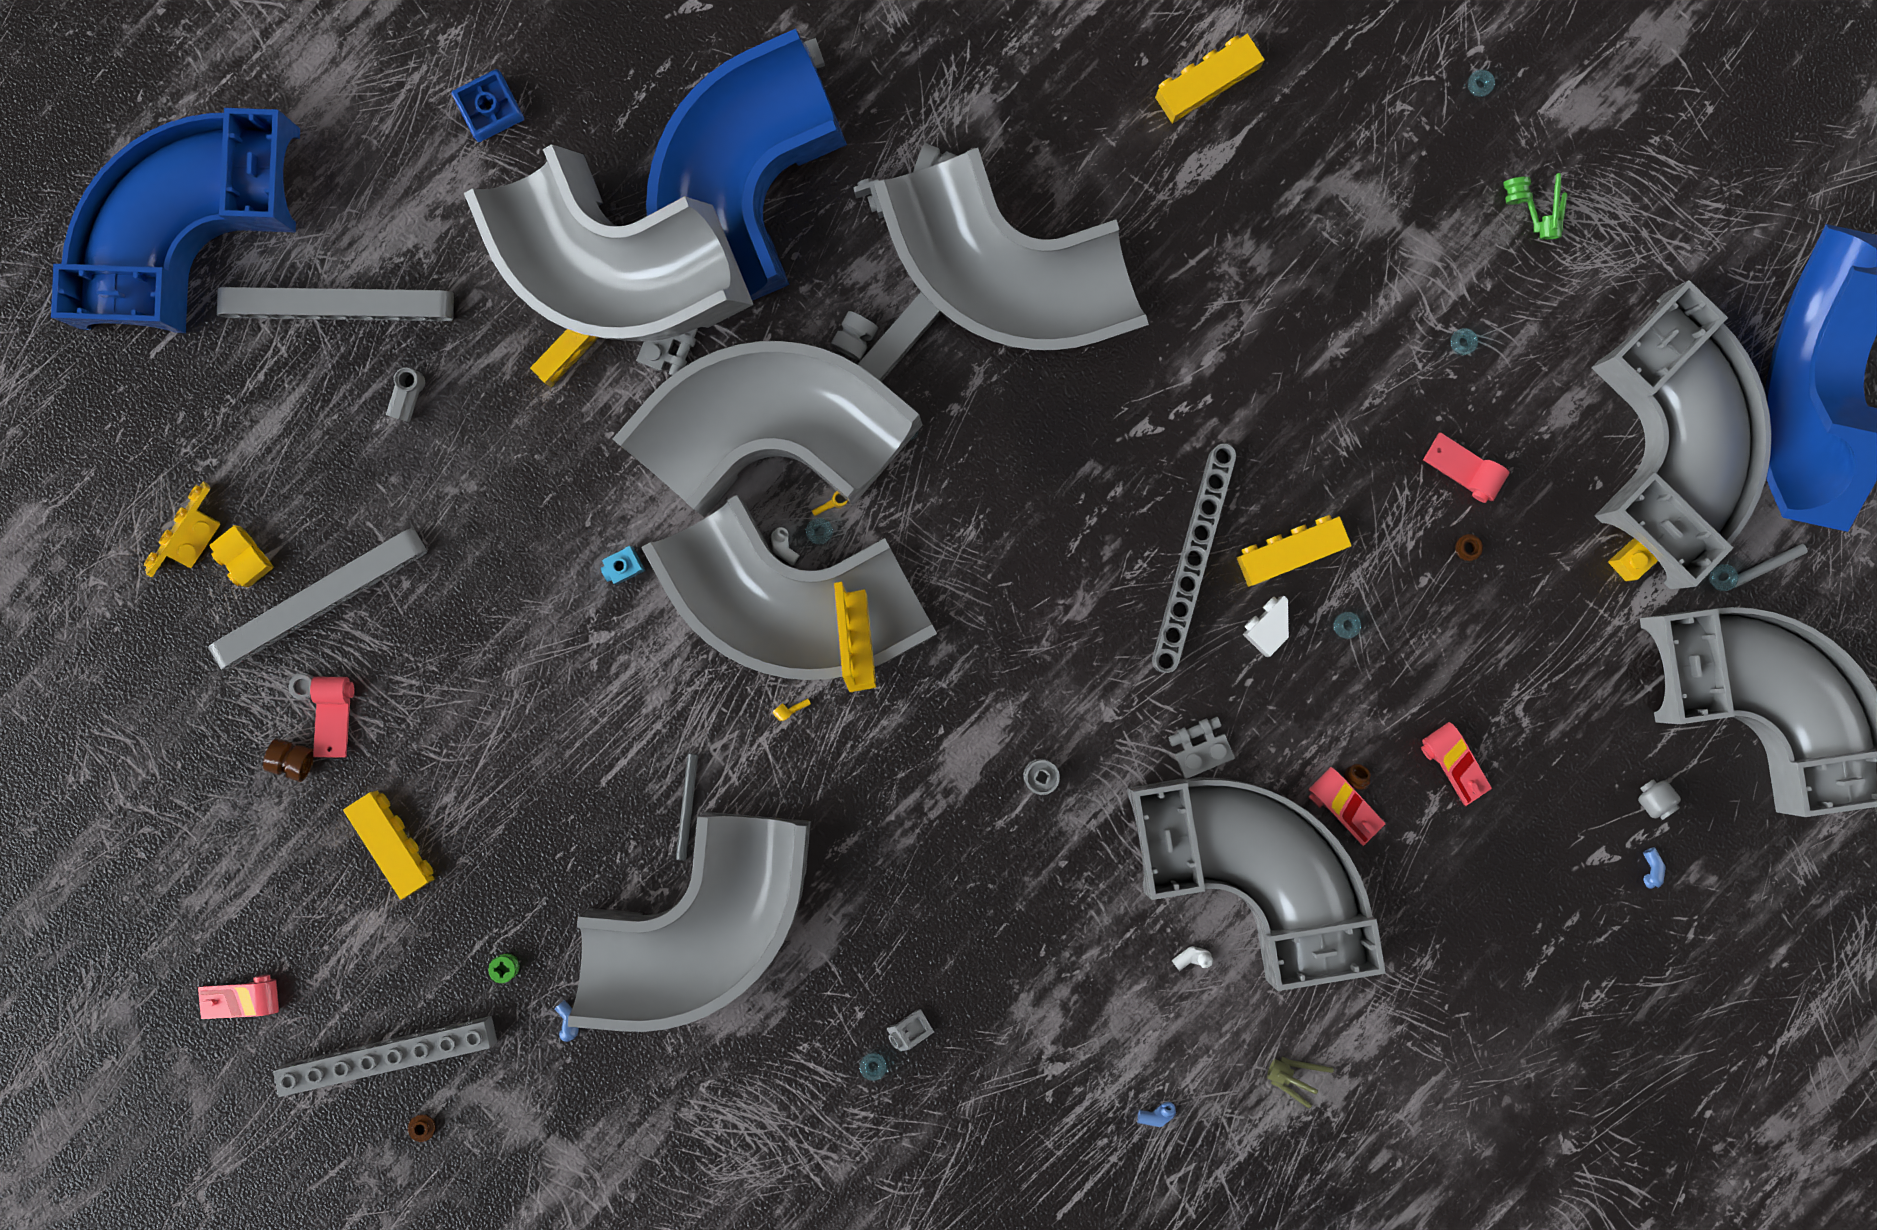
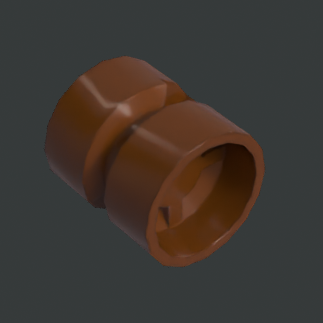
M275 738L265 753L263 769L277 775L285 773L286 778L303 782L313 764V749L301 745L293 747L292 742Z

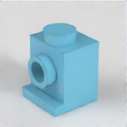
M628 546L602 560L604 564L601 567L603 576L607 582L612 580L613 584L616 585L645 571L632 546ZM619 561L624 563V568L621 571H617L615 568L616 563Z

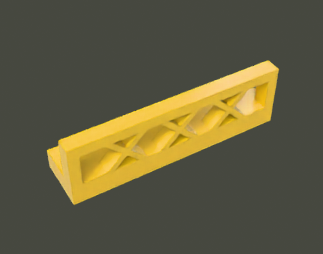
M567 329L530 369L545 384L552 387L599 337L584 335Z
M836 582L834 583L842 677L849 692L876 688L867 593L865 589L846 592L843 583Z

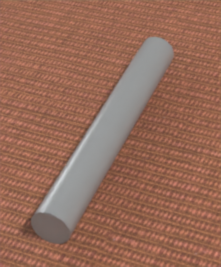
M1800 544L1730 578L1731 584L1734 587H1738L1806 554L1808 550L1804 544Z

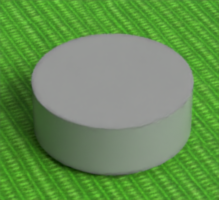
M307 673L293 676L289 682L290 694L299 700L311 699L310 686L314 676Z

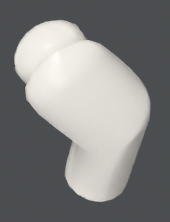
M783 527L775 529L771 535L772 551L775 555L793 566L800 555L789 548L788 531Z
M1193 946L1188 947L1171 960L1179 971L1190 963L1201 965L1202 968H1208L1213 964V958L1209 951Z

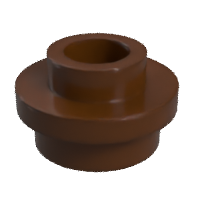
M1467 534L1460 537L1456 542V553L1461 559L1472 561L1482 554L1483 544L1477 536ZM1466 543H1470L1472 545V551L1470 553L1465 551L1464 547Z
M1354 764L1344 772L1345 780L1353 788L1365 789L1370 784L1371 774L1363 765Z
M419 1114L409 1122L408 1133L413 1140L425 1142L434 1135L435 1122L430 1116ZM417 1125H423L425 1132L420 1133L417 1130Z

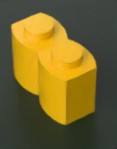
M234 525L210 544L213 553H211L212 557L218 564L227 567L230 572L227 575L236 586L241 585L242 587L249 588L274 568L250 535L240 526Z

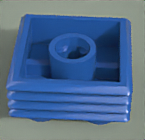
M495 69L451 92L477 142H481L524 120V116L499 69ZM489 101L492 105L489 110H486L485 103Z

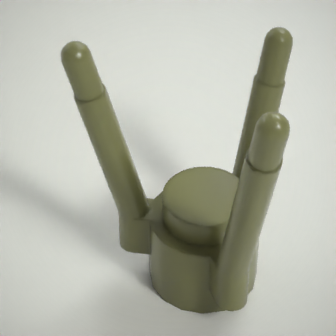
M1283 1056L1280 1061L1274 1059L1269 1067L1267 1079L1271 1080V1084L1281 1088L1307 1108H1311V1103L1287 1085L1292 1083L1313 1094H1317L1318 1090L1293 1078L1294 1070L1290 1066L1333 1073L1334 1069L1332 1067L1289 1060Z

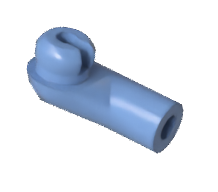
M1652 847L1643 852L1651 867L1650 874L1645 875L1643 880L1650 889L1655 886L1660 887L1664 883L1666 866L1655 847Z
M564 1000L555 1010L563 1018L559 1037L562 1041L569 1042L576 1038L579 1028L568 1027V1017L572 1008Z
M1165 1102L1153 1112L1139 1110L1137 1123L1163 1127L1175 1116L1176 1107L1171 1102Z

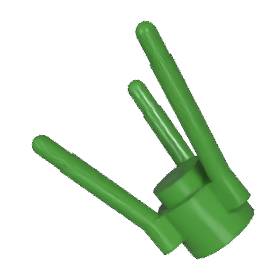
M1560 173L1556 174L1552 215L1543 216L1542 222H1539L1534 201L1527 202L1534 223V233H1540V239H1558L1562 237L1567 193L1564 192L1562 194L1560 202Z

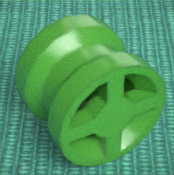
M1517 177L1503 182L1504 189L1507 190L1508 194L1505 198L1506 204H1521L1533 200V194L1529 191L1530 177Z
M508 953L496 957L491 961L488 968L491 979L497 983L508 982L519 972V961L514 955Z

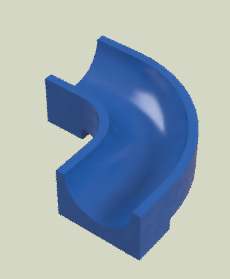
M796 29L727 60L710 72L689 92L668 121L658 142L647 185V216L684 196L713 205L752 301L790 285L772 239L766 232L764 225L763 205L770 185L788 166L794 163L800 166L847 145L810 51Z
M224 108V113H207L168 122L146 132L126 145L99 170L75 208L64 242L62 264L53 265L51 318L83 330H91V324L115 323L148 326L175 333H186L189 272L193 260L205 244L221 234L232 231L296 232V222L290 215L285 199L283 167L287 146L291 139H300V128L279 110Z
M1829 224L1825 225L1785 311L1772 352L1765 386L1771 424V456L1766 479L1782 517L1846 532L1849 531L1877 481V408L1869 407L1864 395L1866 364L1877 335V235Z

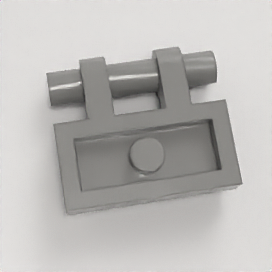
M698 329L663 340L644 341L636 361L661 372L665 363H669L672 366L668 374L674 375L686 366L687 361L685 359L690 347H694L696 342L694 337ZM674 341L681 343L676 356L670 355Z
M1218 717L1211 720L1206 718L1199 721L1198 725L1189 729L1182 728L1177 730V734L1168 737L1172 747L1182 743L1184 750L1175 753V756L1185 779L1235 759L1225 734L1216 737L1213 735L1212 730L1221 727ZM1203 734L1206 741L1192 746L1190 739Z

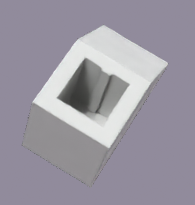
M1281 596L1278 599L1272 597L1263 607L1266 611L1259 618L1254 616L1245 625L1247 631L1243 635L1265 657H1270L1289 637L1288 599L1285 596Z

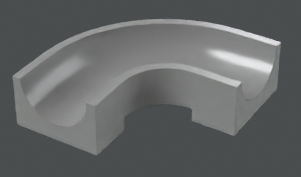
M551 144L543 149L547 162L533 174L505 186L491 189L472 188L464 193L483 242L504 280L532 309L566 329L584 335L623 341L663 340L685 334L699 327L709 328L754 305L713 205L684 196L633 224L616 226L604 216L598 207L603 204V201L584 154Z
M978 148L969 150L962 155L934 166L873 183L891 239L908 275L921 293L939 311L968 331L993 342L1011 347L1031 350H1060L1099 342L1149 325L1146 314L1142 311L1127 273L1120 246V229L1117 220L1051 240L1036 239L1020 233L1004 219L996 205Z
M1690 280L1663 293L1657 300L1660 304L1645 322L1617 348L1598 360L1591 367L1635 410L1641 420L1645 433V451L1638 470L1595 517L1601 523L1611 524L1620 528L1644 545L1664 568L1667 578L1663 583L1669 589L1696 587L1733 549L1730 544L1741 533L1759 501L1767 477L1771 456L1770 413L1758 372L1739 340L1724 324L1728 317Z
M759 341L739 344L715 351L680 369L650 395L615 435L613 440L662 480L691 508L705 517L739 478L737 474L742 469L757 460L778 456L792 458L806 464L854 505L922 427V422L919 414L882 382L861 366L838 354L802 343Z
M736 495L728 499L727 503L719 510L693 526L670 537L650 542L641 547L667 596L691 629L724 656L764 674L800 680L842 677L834 583L842 582L846 592L865 589L867 593L874 668L937 635L885 538L830 568L817 571L795 569L783 564L773 555L745 502Z
M1731 607L1692 610L1640 618L1641 628L1647 630L1657 644L1664 668L1665 696L1661 708L1654 712L1656 723L1686 724L1733 717L1745 723L1757 734L1765 748L1775 809L1778 813L1811 817L1877 807V691L1862 668L1833 640L1796 619L1775 612L1753 608Z
M1195 777L1127 787L1142 853L1144 893L1151 900L1204 892L1205 889H1221L1240 896L1251 909L1256 921L1266 981L1277 991L1386 974L1377 919L1372 916L1368 895L1362 879L1350 856L1337 838L1307 810L1267 789L1242 781L1224 778Z
M704 812L697 816L691 881L685 895L677 905L667 911L653 915L593 908L579 915L577 928H580L582 936L581 970L574 1006L568 1017V1027L628 1032L665 1030L707 1017L743 994L773 961L796 917L806 875L811 821Z

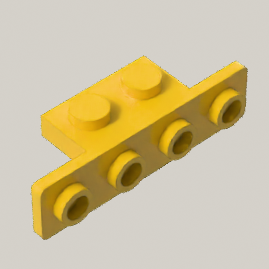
M203 481L200 486H194L188 496L190 502L186 508L181 507L173 519L176 522L171 531L167 529L162 534L159 540L161 546L157 552H151L147 557L144 566H146L145 571L148 576H154L166 556L192 568L220 526V522L197 510L210 490L208 483Z

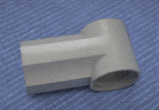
M404 367L399 369L394 375L395 387L386 415L410 422L419 392L425 387V378L422 373ZM412 374L414 376V383L407 388L405 379L408 375Z

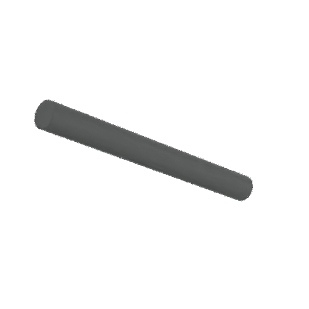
M688 753L676 860L686 861L698 754Z

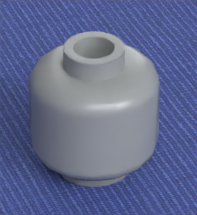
M1653 779L1640 788L1643 793L1639 796L1638 801L1650 817H1660L1663 820L1680 808L1678 804L1681 798L1667 781L1663 780L1656 783Z

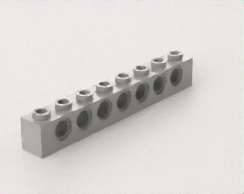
M492 1016L286 1063L273 1070L278 1097L489 1049L497 1043V1037Z

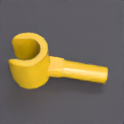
M836 491L831 500L813 509L812 513L816 516L833 507L843 508L848 500L843 503L836 502L835 497L841 495Z
M806 699L789 709L782 703L773 711V714L779 721H785L793 713L811 703L809 699Z

